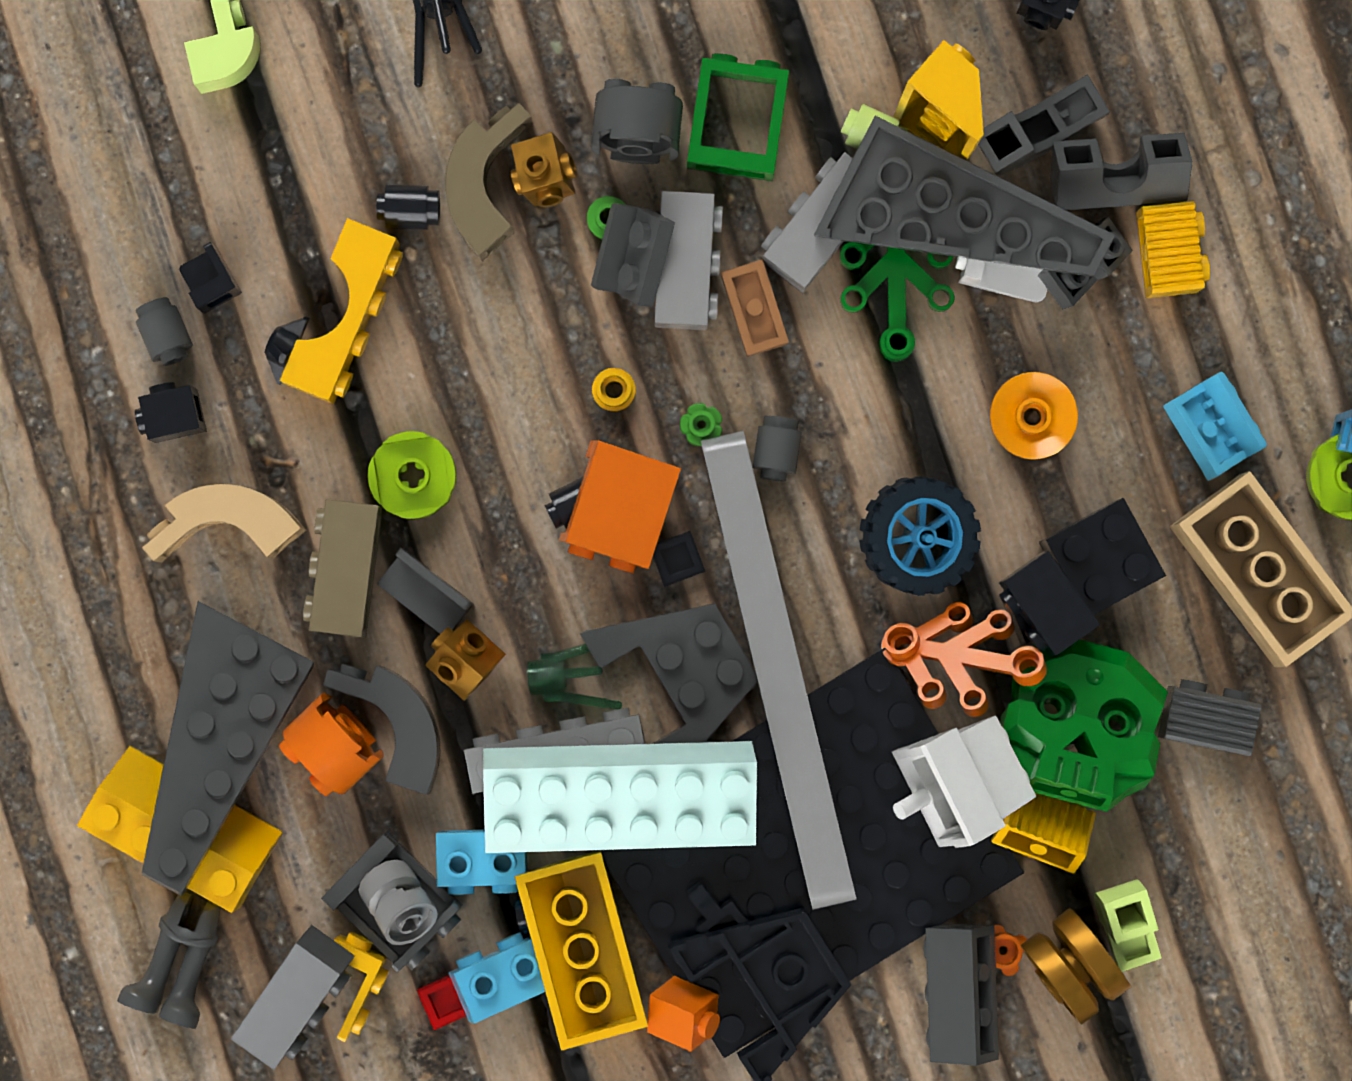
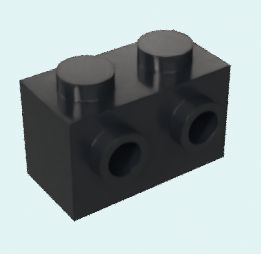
M1049 551L1040 553L999 582L1004 590L999 594L1000 599L1014 617L1019 613L1030 627L1025 631L1027 638L1041 653L1046 650L1049 656H1056L1100 625Z

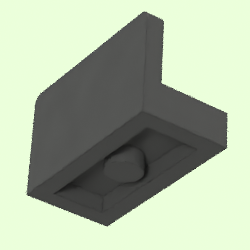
M401 548L396 554L398 558L377 584L440 634L448 626L454 630L474 603L408 551Z

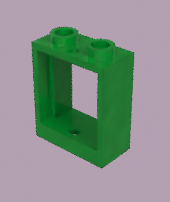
M715 53L712 54L711 59L702 57L687 157V169L773 181L789 70L780 69V63L770 60H756L755 65L737 63L738 58L728 54ZM711 76L776 85L766 155L701 146Z

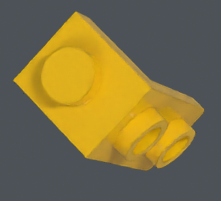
M349 932L347 937L339 934L334 939L335 942L355 955L349 966L367 974L337 1036V1039L343 1042L349 1038L351 1032L357 1035L360 1034L370 1014V1011L363 1007L371 992L376 995L379 994L389 974V970L383 968L387 957L371 949L373 942L353 932Z

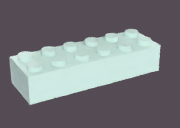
M752 741L483 748L485 853L756 845L757 761Z

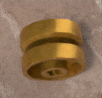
M1069 908L1052 921V929L1064 946L1062 950H1059L1048 936L1039 932L1020 946L1036 968L1034 972L1046 989L1082 1025L1099 1012L1098 1002L1087 987V984L1091 982L1102 996L1113 1001L1131 988V986L1103 945L1081 918Z

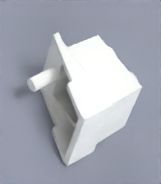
M996 715L961 729H957V727L892 751L912 792L911 795L893 805L894 813L899 819H905L921 810L939 847L955 846V848L975 845L1006 827L1003 821L1005 817L1037 797L1030 784L1029 776L1022 768L1010 744L1009 736L1001 726Z

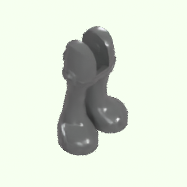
M184 892L183 896L178 895L175 898L167 914L160 918V935L153 957L143 978L137 983L125 985L120 991L117 1001L124 1006L141 1012L158 1013L165 985L180 943L187 945L188 947L171 993L161 1008L159 1017L182 1027L196 1029L200 1018V1011L194 1000L196 987L210 947L215 946L218 940L216 931L221 907L208 901L199 917L195 931L186 929L184 925L190 913L194 895Z

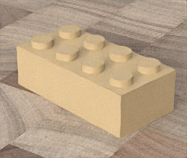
M1250 471L1236 476L1169 526L1274 667L1289 666L1352 619V606Z

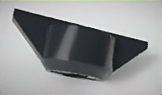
M307 316L276 327L267 342L264 353L275 381L279 385L282 384L279 380L296 340L302 339L310 319Z

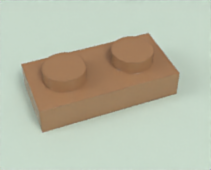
M763 259L721 272V278L746 356L750 357L788 345L789 340Z

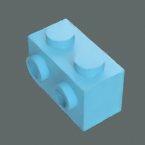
M485 829L438 831L436 833L437 887H448V894L451 895L473 894L474 886H492V893H516L518 888L514 876L528 871V852L485 853Z
M520 932L498 941L496 944L499 950L483 957L479 950L456 960L458 968L448 973L469 1022L475 1024L545 992L531 937L523 939Z

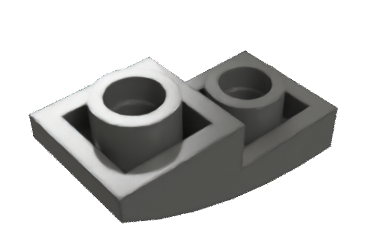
M1108 216L1094 224L1115 235L1094 277L1050 270H1042L1038 274V277L1062 310L1074 306L1097 280L1108 277L1133 251Z

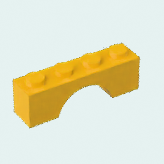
M347 218L330 258L343 272L348 283L349 304L347 311L337 327L328 334L315 339L296 340L279 381L331 404L335 403L337 396L344 398L353 378V373L348 372L354 355L357 357L362 356L369 340L370 333L365 332L371 315L375 317L379 315L385 302L386 292L381 291L388 275L395 276L402 261L403 252L398 251L400 243L397 238Z

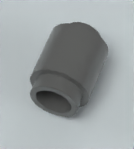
M168 297L152 300L136 309L139 318L136 321V325L153 362L162 361L163 366H169L188 357L186 351L193 346V343L177 306L171 305Z
M764 416L763 426H758L752 467L761 470L760 478L786 481L787 474H796L802 432L798 431V420L779 416Z

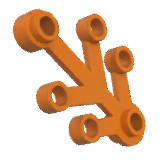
M962 602L950 604L944 613L917 628L907 623H898L891 626L885 632L881 644L882 649L886 648L883 654L891 664L906 666L918 686V696L922 704L929 709L941 707L947 699V693L942 682L931 677L922 658L939 661L960 695L959 701L963 711L970 717L983 715L989 707V701L984 690L975 686L964 666L1012 675L1018 684L1034 686L1043 680L1047 672V665L1043 654L1032 646L1020 647L1011 655L972 649L991 637L997 640L1009 638L1014 632L1015 625L1009 612L998 609L992 611L986 620L971 627L973 616L969 607ZM957 614H965V617L962 620H952L953 617ZM999 621L1007 622L1006 625L1000 629L993 628L994 625ZM949 629L954 632H962L944 643L931 641ZM903 644H911L909 647L903 650H898L899 647ZM1027 667H1036L1034 671L1023 674L1024 669ZM932 689L939 690L936 696L932 698L925 697L928 691ZM974 697L981 698L977 705H967L970 699Z

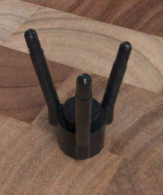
M413 0L415 9L414 85L421 87L424 70L425 13L428 18L436 20L443 53L448 54L451 51L445 17L453 13L452 7H454L474 52L480 54L482 47L462 4V0Z

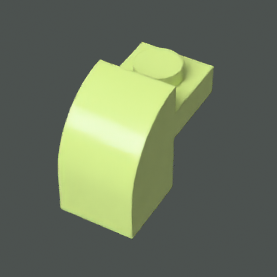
M210 0L218 34L184 42L193 83L201 94L228 88L240 83L252 72L260 54L259 35L253 26L243 29L239 28L246 25L240 0Z
M1138 879L1094 893L1099 921L1104 926L1113 959L1122 972L1162 958L1154 934L1159 929L1148 892Z

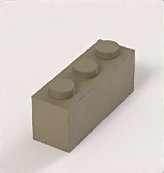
M326 499L325 507L317 509L314 532L321 535L319 552H312L309 564V578H315L313 596H306L303 610V621L310 622L309 631L366 638L383 512L382 507Z

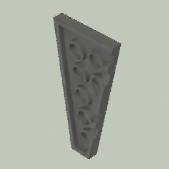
M199 601L195 611L142 867V876L180 896H183L314 667L312 660Z

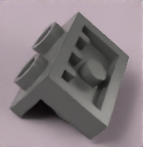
M613 203L607 219L591 286L597 290L616 292L637 305L653 307L675 222L648 208Z

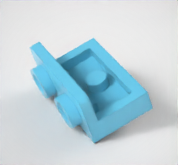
M1222 371L1163 405V408L1208 481L1267 447V443L1260 433L1258 425L1252 420L1238 397L1235 387L1229 382Z

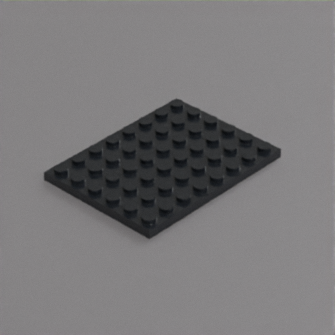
M886 648L877 651L807 694L856 900L812 909L767 720L731 741H752L757 761L756 845L601 850L604 863L673 976L690 982L669 950L668 944L675 940L700 934L695 924L705 917L690 900L686 891L699 880L705 884L719 905L731 898L748 921L804 908L850 981L925 935V928L943 924L1024 874L1010 849L991 842L993 834L971 846L955 848V846L939 847L921 810L905 819H899L894 813L893 805L911 795L912 792L892 751L939 733L899 668L885 658L883 651ZM731 958L691 982L719 995L717 1014L720 1016V1023L712 1040L723 1058H726L775 1027Z

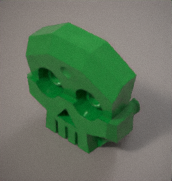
M1079 639L1056 656H1049L1046 650L1042 652L1047 665V672L1043 680L1037 685H1020L1012 676L1011 703L1008 704L1001 715L1000 724L1007 732L1010 744L1022 768L1027 772L1035 793L1108 812L1125 797L1145 788L1155 774L1160 742L1154 732L1168 691L1129 652ZM1027 667L1024 669L1023 674L1034 671L1036 667ZM1044 704L1054 705L1057 709V714L1048 713L1044 708ZM1114 720L1121 725L1122 731L1111 729L1109 721ZM1075 745L1078 753L1068 750Z

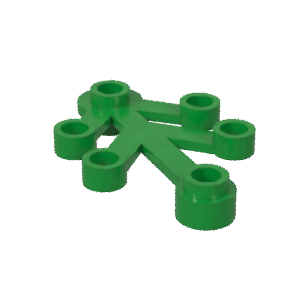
M855 242L846 243L839 254L841 264L849 270L860 268L866 260V253L874 245ZM887 247V253L856 285L848 286L843 290L840 296V304L846 312L857 313L861 311L867 302V298L887 278L888 329L880 337L879 349L886 359L899 362L908 358L915 347L914 335L906 328L905 278L927 298L929 307L936 312L947 311L953 305L955 295L949 286L938 284L904 249ZM851 248L857 249L861 254L860 261L857 263L848 262L845 258L846 250ZM927 253L926 255L928 263L936 269L947 267L953 260L952 256H948L945 262H937L934 260L932 253ZM936 291H944L949 298L948 304L944 306L937 305L933 301V294ZM857 292L861 296V304L857 307L849 306L845 301L846 294ZM898 334L904 337L906 341L905 348L895 350L891 347L890 338L893 335Z

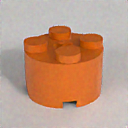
M326 693L318 696L283 730L284 740L279 744V748L290 761L295 764L300 761L312 774L309 777L310 782L321 794L329 796L334 791L343 795L384 757L382 749L374 753L370 746L376 739L358 717L343 704L337 709L333 708L328 704L333 697Z

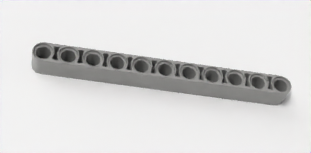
M744 431L702 440L701 445L812 909L856 900Z

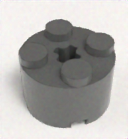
M623 79L606 80L604 89L600 90L595 98L591 140L592 151L600 155L601 148L611 151L610 159L632 164H658L660 162V155L670 154V161L675 160L679 155L683 110L682 100L675 96V87L661 82L651 83L649 87L631 86L629 81Z

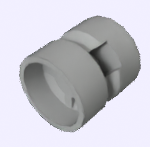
M390 860L383 862L371 869L361 880L358 889L360 897L370 914L374 916L376 924L385 939L391 944L404 945L412 943L424 936L435 924L438 915L437 909L426 891L421 888L420 882L410 865L405 861Z

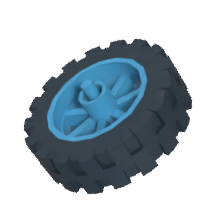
M922 476L900 478L892 486L886 485L878 491L879 496L877 499H871L865 510L869 512L866 519H861L860 531H863V539L859 540L861 552L866 554L867 559L865 562L868 568L874 571L877 578L884 584L917 596H925L928 593L933 595L942 593L947 586L954 587L962 580L960 576L965 571L969 572L975 563L972 561L975 552L979 553L981 541L977 540V532H981L980 522L974 518L973 514L976 510L970 501L965 500L964 494L959 489L950 486L944 481ZM917 504L916 523H912L902 513L908 507ZM927 504L937 508L942 514L926 525ZM897 520L905 527L903 535L892 537V529ZM945 522L948 527L947 540L938 538L935 531ZM909 543L910 545L900 561L896 557L892 545ZM935 544L945 546L941 556L934 560L930 548ZM920 547L927 566L921 568L909 567Z

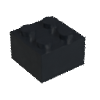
M1124 498L1113 501L1039 541L1043 551L1050 552L1093 615L1166 576Z

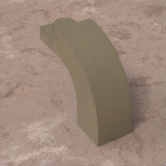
M520 103L512 109L505 106L490 119L488 124L491 128L488 131H485L474 119L459 136L447 164L445 192L450 214L463 240L482 262L515 233L512 225L489 200L486 181L488 171L495 158L533 124L531 115Z

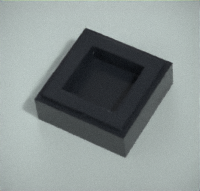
M691 531L657 543L653 558L664 587L706 572Z

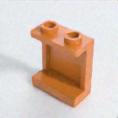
M590 440L585 456L590 459L566 532H561L559 541L570 544L568 553L593 560L595 553L610 557L608 566L634 574L636 566L649 569L681 468L599 440Z

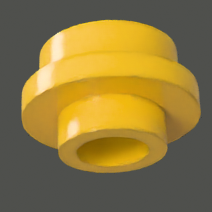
M608 368L600 372L594 379L592 394L595 402L602 409L618 412L626 409L633 402L636 386L633 378L626 371L619 368ZM613 382L619 383L623 388L622 394L617 398H610L606 394L608 384Z

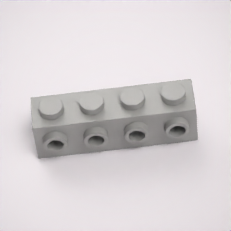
M629 708L604 712V721L587 724L584 716L559 721L561 730L543 733L542 725L516 730V739L500 742L499 734L472 739L474 747L464 750L472 794L484 792L483 748L645 744L640 715L630 716Z

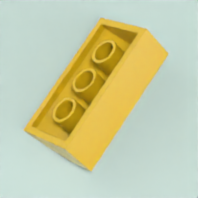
M943 40L907 81L893 117L900 120V124L909 129L910 133L968 161L984 135L979 69L973 65L975 59L964 47L957 43L951 46Z
M129 746L97 788L76 826L144 863L164 764ZM234 805L187 888L230 913L237 911L241 908L283 831L243 808Z
M601 850L556 861L515 875V881L561 1051L648 1027Z

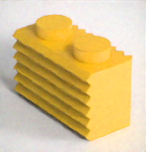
M1194 201L1143 206L1136 212L1146 298L1198 293L1205 288L1204 281H1209L1210 279L1209 259L1207 255H1201V247L1199 245V238H1204L1205 236L1204 216L1201 211L1196 212Z
M1035 793L1036 798L1005 817L1003 821L1006 827L993 834L991 842L1074 874L1087 855L1096 813L1094 810L1088 811L1079 804Z

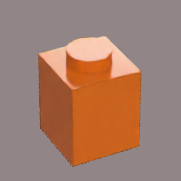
M673 976L649 996L647 1033L692 1052L706 1039H711L719 1027L720 1016L717 1014L719 995L677 976Z

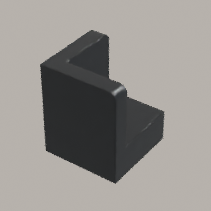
M212 242L203 246L206 251L205 253L181 265L179 268L191 291L189 295L193 303L204 314L242 293L220 251Z

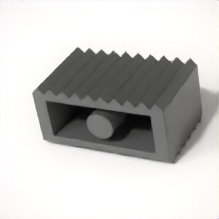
M1181 679L1180 687H1167L1168 694L1164 703L1158 738L1246 756L1252 755L1261 704L1249 702L1251 693L1224 688L1223 696L1206 693L1208 684Z

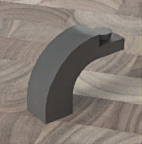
M1087 74L1037 105L1015 115L1011 111L983 128L984 135L978 145L995 174L1002 175L1053 149V142L1070 140L1073 135L1109 115L1110 111Z
M342 663L340 671L328 669L323 683L324 687L367 700L378 706L389 718L395 734V750L385 781L425 795L430 794L439 768L441 754L440 735L434 714L419 690L404 677L383 666L375 667L371 681L365 679L367 671Z

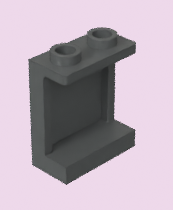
M388 831L321 898L333 911L338 909L393 963L391 967L397 973L405 965L413 970L429 954L430 950L425 944L436 933L444 938L461 921L456 912L463 905L454 895L448 894V890L445 887H437V879ZM390 860H403L410 865L420 882L421 888L426 891L438 913L436 922L430 931L414 942L404 945H393L385 939L376 924L374 916L370 914L358 891L361 880L371 869Z

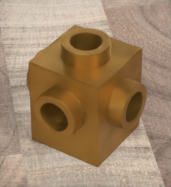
M552 132L511 145L516 169L511 170V178L518 195L523 194L535 207H551L561 203L563 198L575 194L572 180L578 176L575 161L570 152L566 153L565 146Z
M466 619L455 631L448 626L434 640L431 647L436 652L425 666L465 701L491 674L506 654Z

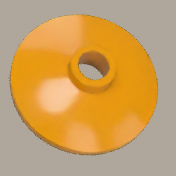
M1027 372L1012 377L999 388L991 403L990 424L995 438L1004 449L1020 458L1038 460L1058 453L1070 442L1077 427L1078 409L1071 391L1059 379L1046 373ZM1033 409L1037 411L1039 422L1036 425H1029L1025 422L1024 413L1026 410Z

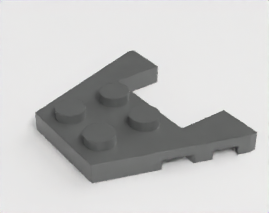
M715 603L590 629L580 633L600 669L636 647L640 646L685 722L683 726L652 744L706 742L758 682L754 669Z

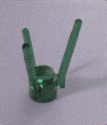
M586 644L555 653H542L541 660L528 661L527 677L530 694L543 695L544 702L562 701L617 710L623 706L620 701L559 691V689L567 688V679L596 676L603 673V669L599 666L566 669L564 662L557 663L589 653L590 651Z

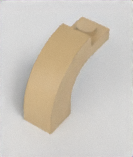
M214 484L184 492L165 504L164 506L174 516L175 520L170 523L168 519H165L156 525L147 534L150 541L142 549L153 561L162 563L203 528L215 524H232L243 530L266 557L274 558L304 533L306 529L287 508L265 494L238 485Z

